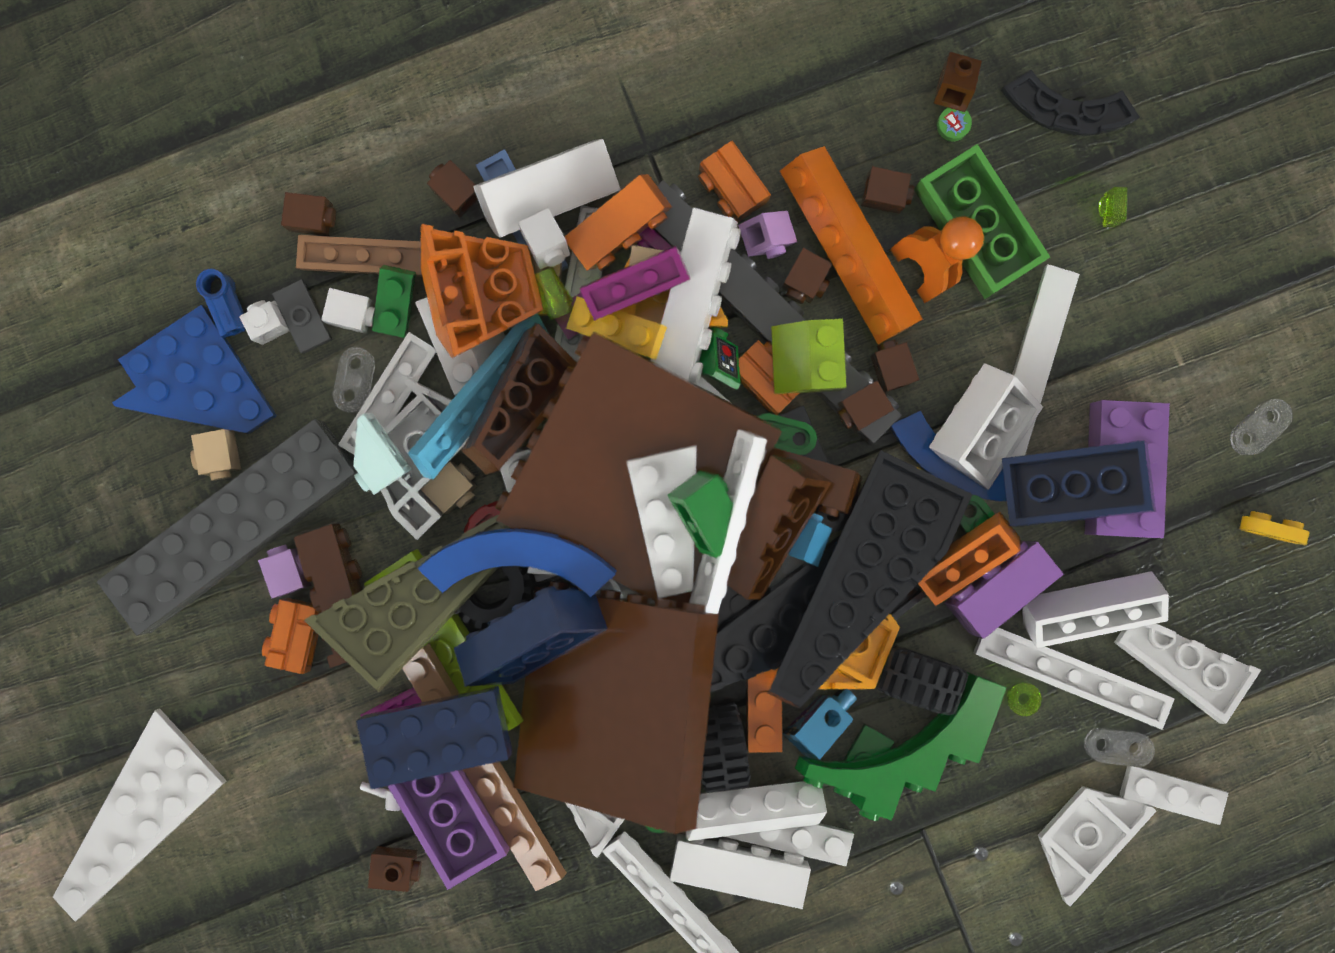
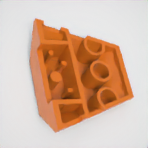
M421 225V273L436 336L451 358L462 354L543 310L528 245L490 237L481 239L466 236L464 232L454 230L452 233L433 229L431 225Z

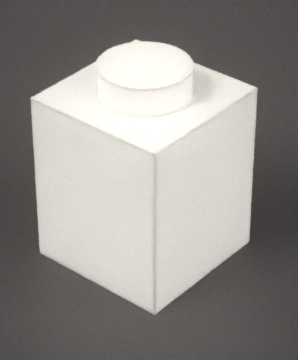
M549 208L518 222L522 236L540 270L547 266H557L564 261L565 257L570 255L567 241Z
M329 288L321 320L331 326L367 334L368 326L373 327L374 301L369 297Z

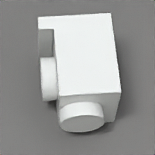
M265 300L255 302L247 307L248 312L239 316L250 339L261 345L290 331L275 300L272 302H265Z

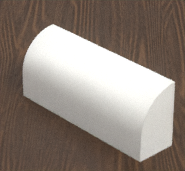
M603 139L587 142L473 186L484 216L498 237H503L520 230L518 222L546 208L550 209L554 217L621 190Z

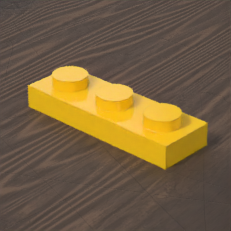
M577 296L566 329L589 337L595 331L635 353L656 360L667 327L620 310L594 321L584 298Z

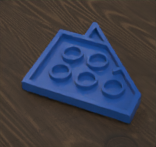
M203 305L198 306L118 359L136 387L112 402L115 407L248 434L277 416L228 340L220 336L213 317Z

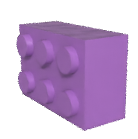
M1020 541V552L952 595L944 603L969 634L985 639L1064 574L1038 542Z

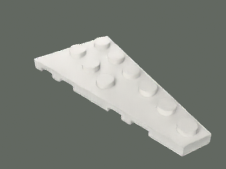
M160 708L155 710L53 895L57 903L74 921L80 919L226 782V779Z

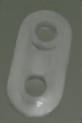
M351 347L342 353L339 360L333 390V401L337 408L347 413L359 412L370 394L375 361L371 353L363 348ZM358 357L361 360V365L357 369H352L351 361ZM348 390L354 392V399L350 402L344 399V394Z
M1271 399L1260 403L1233 429L1230 436L1233 449L1242 455H1256L1264 451L1290 426L1293 413L1289 404L1280 399ZM1268 411L1274 414L1272 422L1267 419ZM1245 433L1249 434L1251 438L1248 445L1243 441Z
M1095 728L1087 734L1084 742L1087 754L1101 763L1142 767L1149 764L1155 754L1153 741L1148 736L1136 731ZM1104 739L1105 747L1098 750L1096 747L1097 741ZM1137 742L1138 750L1131 754L1129 750L1130 745Z

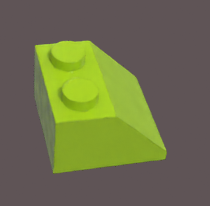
M843 319L807 320L771 326L774 394L842 391L846 388Z

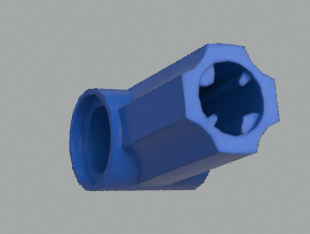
M207 269L201 272L197 277L196 287L200 295L205 298L220 336L226 338L244 332L246 329L239 317L244 314V311L236 295V286L233 279L215 269ZM220 278L222 287L219 292L212 294L211 284L215 279Z

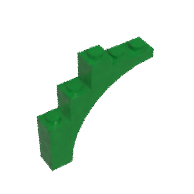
M966 672L969 676L956 714L944 715L938 713L918 734L900 746L874 757L853 761H822L799 756L795 769L804 776L803 781L818 788H822L823 784L834 787V792L851 798L850 802L860 809L859 814L873 821H878L879 817L892 820L904 787L922 793L923 788L936 792L947 759L965 765L966 760L979 764L1007 687Z

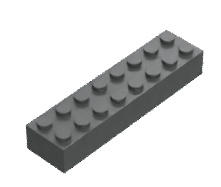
M313 419L97 581L136 636L152 633L356 480L354 475L358 472L354 467V461L346 450L338 445L339 441L324 421Z

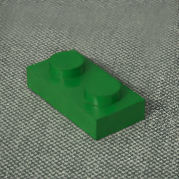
M383 265L380 268L372 331L401 338L406 337L409 329L416 272Z

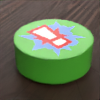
M946 108L937 120L938 133L943 139L951 142L963 139L970 131L972 125L971 116L967 110L962 112Z

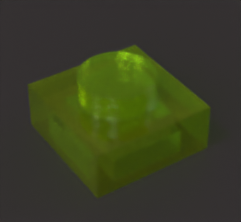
M1113 187L1104 194V197H1101L1099 215L1103 217V227H1117L1126 221L1127 187Z

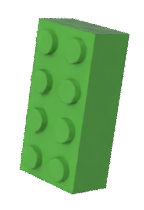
M978 144L930 173L915 186L916 194L940 231H942L949 220L961 216L973 218L981 225L984 233L983 246L974 257L963 260L962 265L984 299L1050 258V255Z

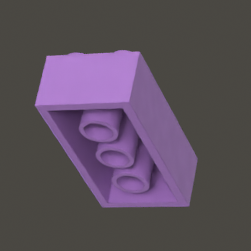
M1100 400L1090 403L1088 447L1143 440L1148 443L1156 512L1085 519L1086 535L1164 538L1170 403Z
M463 770L388 786L447 890L508 854L510 849Z

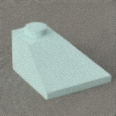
M373 413L363 414L358 417L354 467L358 473L354 477L365 492L371 490L375 495L412 469Z

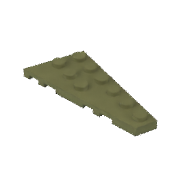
M497 515L463 533L462 537L453 542L474 536L480 532L512 528L497 521ZM439 546L430 551L429 555L416 562L412 561L365 586L364 590L346 600L344 598L332 604L333 607L318 615L314 614L304 621L376 691L380 692L498 567L473 573L456 582L442 593L418 570V567L425 560L445 547Z

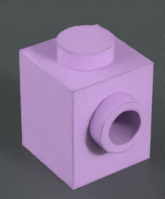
M788 211L761 213L738 225L739 229H741L748 257L766 254L767 259L776 258L786 253V247L797 243Z
M282 545L268 550V557L258 560L271 599L312 586L311 582H308L304 577L297 548L288 550L287 545Z

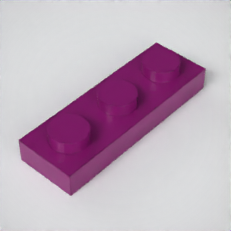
M676 245L581 286L580 291L595 321L690 280L691 277Z

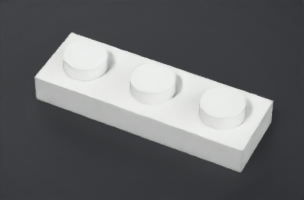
M1127 764L1119 796L1124 799L1220 825L1228 792Z

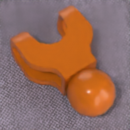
M961 216L949 220L942 231L934 227L924 226L913 234L902 238L890 251L897 262L910 258L921 266L924 273V283L916 291L925 304L960 282L962 262L965 259L974 257L979 252L984 243V233L981 225L973 218Z

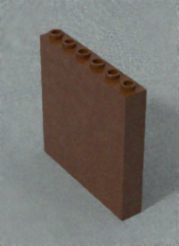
M594 331L591 337L584 335L574 353L580 356L574 369L568 366L558 384L564 387L558 400L552 397L542 415L548 420L542 431L536 428L526 446L532 449L526 462L520 459L511 475V478L516 480L511 492L504 490L495 506L500 511L496 520L512 529H530L552 533L578 546L582 545L617 570L616 574L611 578L612 580L641 595H647L649 599L655 601V598H658L627 460L696 445V473L703 471L719 475L724 480L737 430L739 429L767 439L765 457L759 466L758 477L782 431L769 422ZM695 543L693 587L703 553L699 552ZM692 591L662 598L676 600V607L683 608V603H689Z
M549 581V587H555L556 590L569 589V583ZM535 587L534 598H536V592L547 587ZM601 589L600 594H595L607 630L525 677L521 713L523 722L520 723L514 788L673 834L695 830L697 826L719 614L705 612V605L683 603V608L676 607V600L655 598V603L648 602L647 595L627 594V598H621V591Z

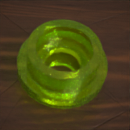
M1021 682L1010 689L1007 701L1014 713L1020 716H1030L1040 708L1042 697L1040 691L1034 685ZM1022 693H1027L1029 700L1026 704L1021 705L1018 700L1019 696Z

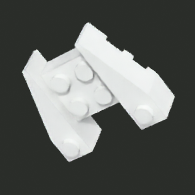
M406 379L404 383L417 396L384 430L412 470L381 490L392 516L418 540L444 513L421 491V488L431 479L423 477L408 455V452L452 400L412 379ZM354 430V431L351 433V435H352V437H353L355 443H356V431H357V430ZM467 439L456 451V453L451 457V459L464 447Z

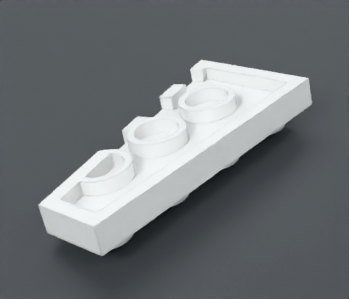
M696 445L627 460L658 598L693 591L694 541L667 495L696 474Z
M1159 624L1122 630L1114 641L1115 644L1220 724L1228 722L1261 671L1254 666L1236 661V658L1209 649L1202 643L1184 638L1176 634L1175 631Z

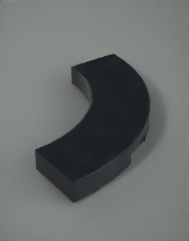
M1032 70L1004 86L1001 90L1010 103L1027 118L1045 128L1064 134L1084 136L1104 134L1126 127L1140 118L1123 90L1100 99L1070 100L1047 87Z

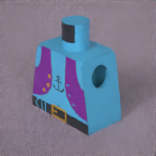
M838 689L832 697L829 695H819L782 734L805 757L820 760L853 721V718L846 711L857 700V697L849 689ZM826 712L828 713V716H829V719H828V722H827V723H826L825 720H824V716H825Z

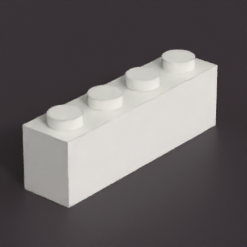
M1152 571L1043 593L1036 596L1022 608L1023 625L1036 648L1166 622L1168 621L1169 594Z
M802 781L700 794L697 826L695 830L686 831L688 841L817 825L827 813L823 790Z
M686 832V835L678 833L670 869V881L803 909L811 868L808 861H805L804 856L789 852H784V856L771 853V849L760 845H752L751 849L740 847L737 841L728 838H719L718 842L707 839L688 841Z

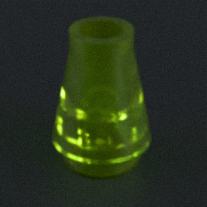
M554 267L536 273L535 277L543 306L542 311L547 313L549 320L572 312V302L574 300L556 274Z

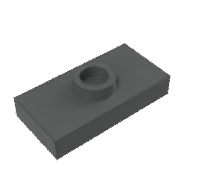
M301 279L272 293L301 354H305L333 340L325 323L321 320L322 316L304 280Z

